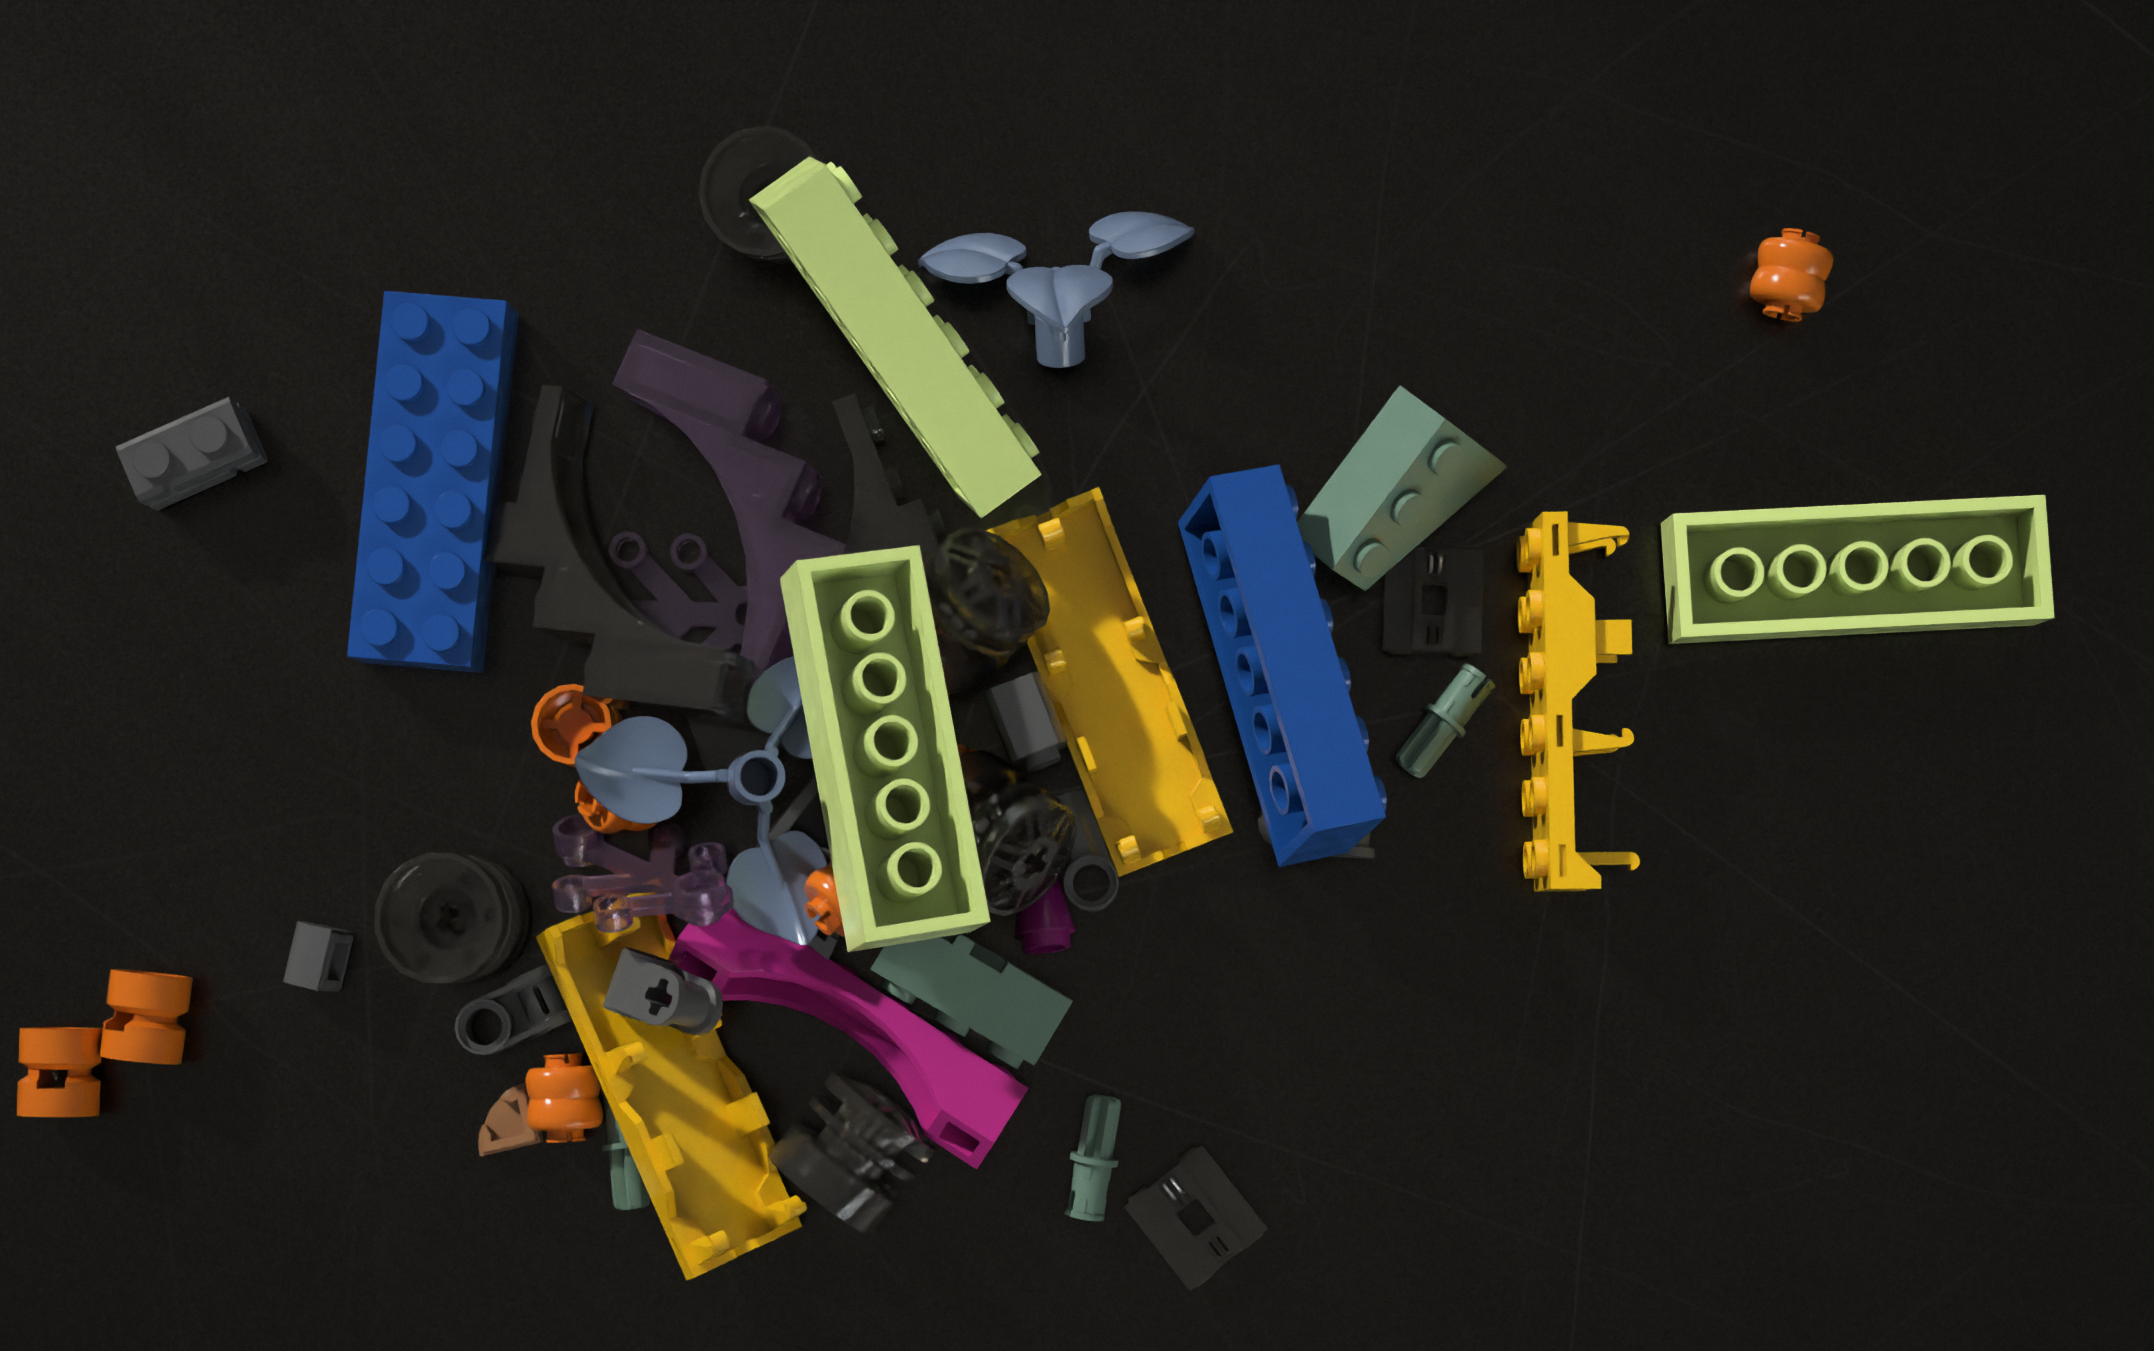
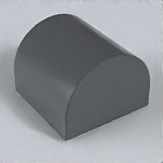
M297 921L283 982L316 991L339 992V989H342L353 943V932Z

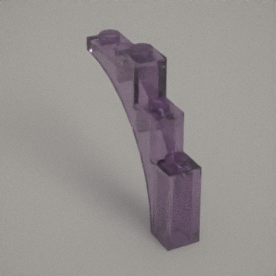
M637 329L612 385L630 401L670 421L691 439L714 469L732 505L746 556L748 607L741 653L725 698L746 711L747 698L757 678L774 664L793 656L780 578L797 560L853 554L855 552L844 543L800 526L803 518L808 519L811 517L819 503L821 496V486L819 483L822 477L806 461L761 444L763 438L769 437L779 423L782 411L780 404L782 395L764 378Z

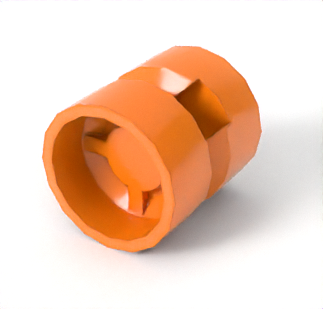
M577 684L562 685L544 694L535 706L531 720L532 734L540 751L553 761L576 768V754L594 742L613 725L621 722L622 716L613 702L595 690Z
M111 969L106 1004L113 1008L115 1012L114 1017L103 1022L99 1056L142 1063L182 1064L186 1030L177 1022L179 1016L189 1011L193 978L156 972Z
M20 1028L18 1063L28 1069V1075L18 1081L17 1116H99L101 1081L91 1075V1070L101 1063L99 1051L102 1028ZM52 1070H68L65 1086H54Z

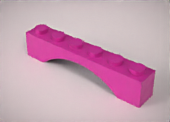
M718 886L715 887L679 935L668 959L675 963L676 967L715 983L722 993L723 1001L749 1000L782 1005L815 1016L845 1032L872 1053L895 1078L914 1108L924 1136L976 1170L1029 1089L1018 1082L1013 1074L1003 1066L984 1060L964 1047L962 1042L952 1033L938 1030L912 1013L910 1008L901 1000L892 996H886L861 980L858 974L849 966L833 962L830 959L827 960L808 944L798 945L752 927L734 911L727 892Z

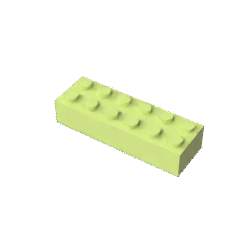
M809 156L750 198L749 201L954 492L980 518H983L1042 475L1031 460V458L1039 453V450L1018 422L1014 424L1007 414L1003 416L999 414L997 408L1005 402L989 378L983 372L980 374L972 364L968 367L965 365L961 358L970 351L949 322L944 323L938 315L932 317L926 309L928 305L934 302V299L913 270L909 272L903 264L897 267L890 255L899 249L884 226L877 218L873 220L867 213L863 216L860 214L854 203L860 200L862 195L841 166L837 168L832 162L826 165Z
M2045 495L1675 513L1661 523L1669 644L2034 626L2055 618Z
M920 545L795 561L780 578L847 951L854 952L972 932L991 921Z

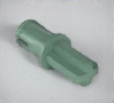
M1464 663L1461 671L1434 705L1431 703L1426 704L1424 711L1427 715L1396 753L1395 759L1405 771L1417 778L1424 777L1453 739L1465 736L1466 731L1463 727L1487 696L1496 688L1491 680L1483 681L1486 677L1485 674L1472 665Z
M600 1089L601 1095H603L607 1144L601 1145L602 1151H608L613 1205L618 1210L644 1208L649 1205L650 1196L604 1091Z
M1094 1094L1086 1099L1078 1151H1071L1070 1159L1075 1161L1071 1190L1065 1215H1070V1217L1087 1221H1104L1106 1196L1112 1167H1118L1119 1159L1113 1157L1121 1102L1114 1097Z

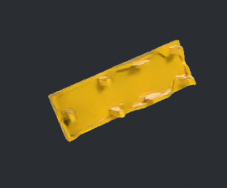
M1097 487L1069 498L1059 505L1050 508L1049 512L1042 515L1015 519L984 531L1037 670L1042 674L1068 741L1067 747L1118 877L1233 833L1199 739L1176 681L1162 652L1114 530L1100 488Z
M1568 511L1542 512L1526 528L1525 536H1518L1516 549L1518 572L1527 573L1528 579L1526 597H1519L1518 601L1519 633H1529L1528 657L1520 658L1519 687L1521 694H1530L1529 719L1521 720L1520 744L1522 755L1531 756L1532 766L1531 779L1523 780L1522 812L1524 817H1533L1532 842H1524L1523 871L1525 879H1534V892L1601 889V875L1590 865H1627V871H1632L1640 864L1639 856L1634 852L1575 851L1573 757L1612 753L1619 748L1631 745L1634 741V735L1628 728L1622 729V737H1618L1615 734L1604 735L1573 729L1572 699L1597 674L1596 663H1617V655L1632 654V620H1595V598L1569 574V554L1604 548L1605 557H1608L1616 549V543L1612 538H1617V547H1621L1628 541L1629 531L1623 526L1568 522Z
M655 883L631 893L596 912L578 915L551 926L536 936L686 1280L700 1276L744 1253L802 1227L798 1216L807 1211L806 1203L802 1202L797 1195L790 1198L777 1170L775 1143L767 1127L770 1124L757 1092L752 1093L745 1075L727 1057L715 1030L722 1026L721 1018L709 1033L698 1036L687 1034L671 1026L649 1025L646 1022L620 1015L602 1006L622 947L637 949L666 960L670 957L676 940L667 922L665 896L660 883Z

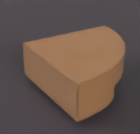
M526 1082L504 1092L490 1108L479 1132L480 1157L543 1142L542 1132L531 1130L527 1124L526 1117L530 1098Z

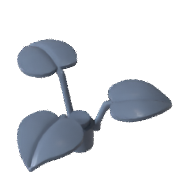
M1132 211L1120 212L1104 217L1090 227V240L1099 244L1093 251L1090 266L1070 265L1062 268L1030 267L1025 269L1019 263H1016L1027 255L1026 247L1021 242L1000 234H967L949 239L926 252L918 260V268L924 266L937 277L966 284L991 281L1005 273L1010 275L1007 279V291L1012 298L1027 309V323L1035 325L1037 361L1044 366L1064 368L1077 365L1085 359L1084 322L1091 320V308L1103 301L1113 289L1112 277L1101 270L1104 259L1112 253L1123 259H1139L1157 255L1194 235V228L1160 214Z
M794 656L786 658L765 670L752 685L747 698L746 713L751 724L762 732L772 734L766 742L765 750L751 751L738 757L731 763L728 770L682 771L688 755L684 739L671 724L650 716L628 718L613 725L594 742L576 754L575 766L582 783L593 798L614 815L634 823H656L674 816L679 811L682 803L680 783H726L729 793L735 800L745 805H756L758 808L757 839L761 848L744 850L733 860L726 880L730 904L743 921L760 931L781 937L798 945H807L813 940L819 930L814 922L820 916L817 914L813 919L808 917L804 904L809 902L805 894L804 884L811 873L827 865L824 854L817 843L803 832L789 831L777 837L773 842H771L769 837L770 813L773 810L770 800L781 792L785 783V769L782 762L777 758L779 754L778 745L781 742L785 750L794 757L812 759Z

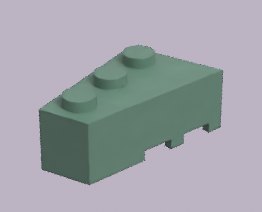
M1399 386L1298 520L1297 524L1302 540L1310 544L1314 555L1328 567L1366 591L1508 466L1413 394Z
M964 934L884 946L870 969L885 978L881 987L901 1000L912 1005L918 997L937 1008L938 1011L933 1018L954 1032L965 1037L971 1028L991 1040L986 1050L1016 1069L1020 1067L1023 1060L1035 1066L1073 1002L1072 999Z

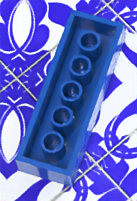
M384 291L347 657L369 664L484 673L519 314L507 301Z
M1280 464L1210 476L1178 521L1278 867L1348 853L1386 818L1385 810L1387 807L1384 784L1379 776L1373 775L1367 755L1369 737L1366 725L1360 716L1355 715L1349 696L1351 688L1349 668L1345 660L1337 656L1331 636L1333 631L1332 612L1327 601L1320 599L1313 577L1316 569L1314 553L1310 544L1302 540L1296 521L1298 516L1297 497L1292 486L1285 484Z

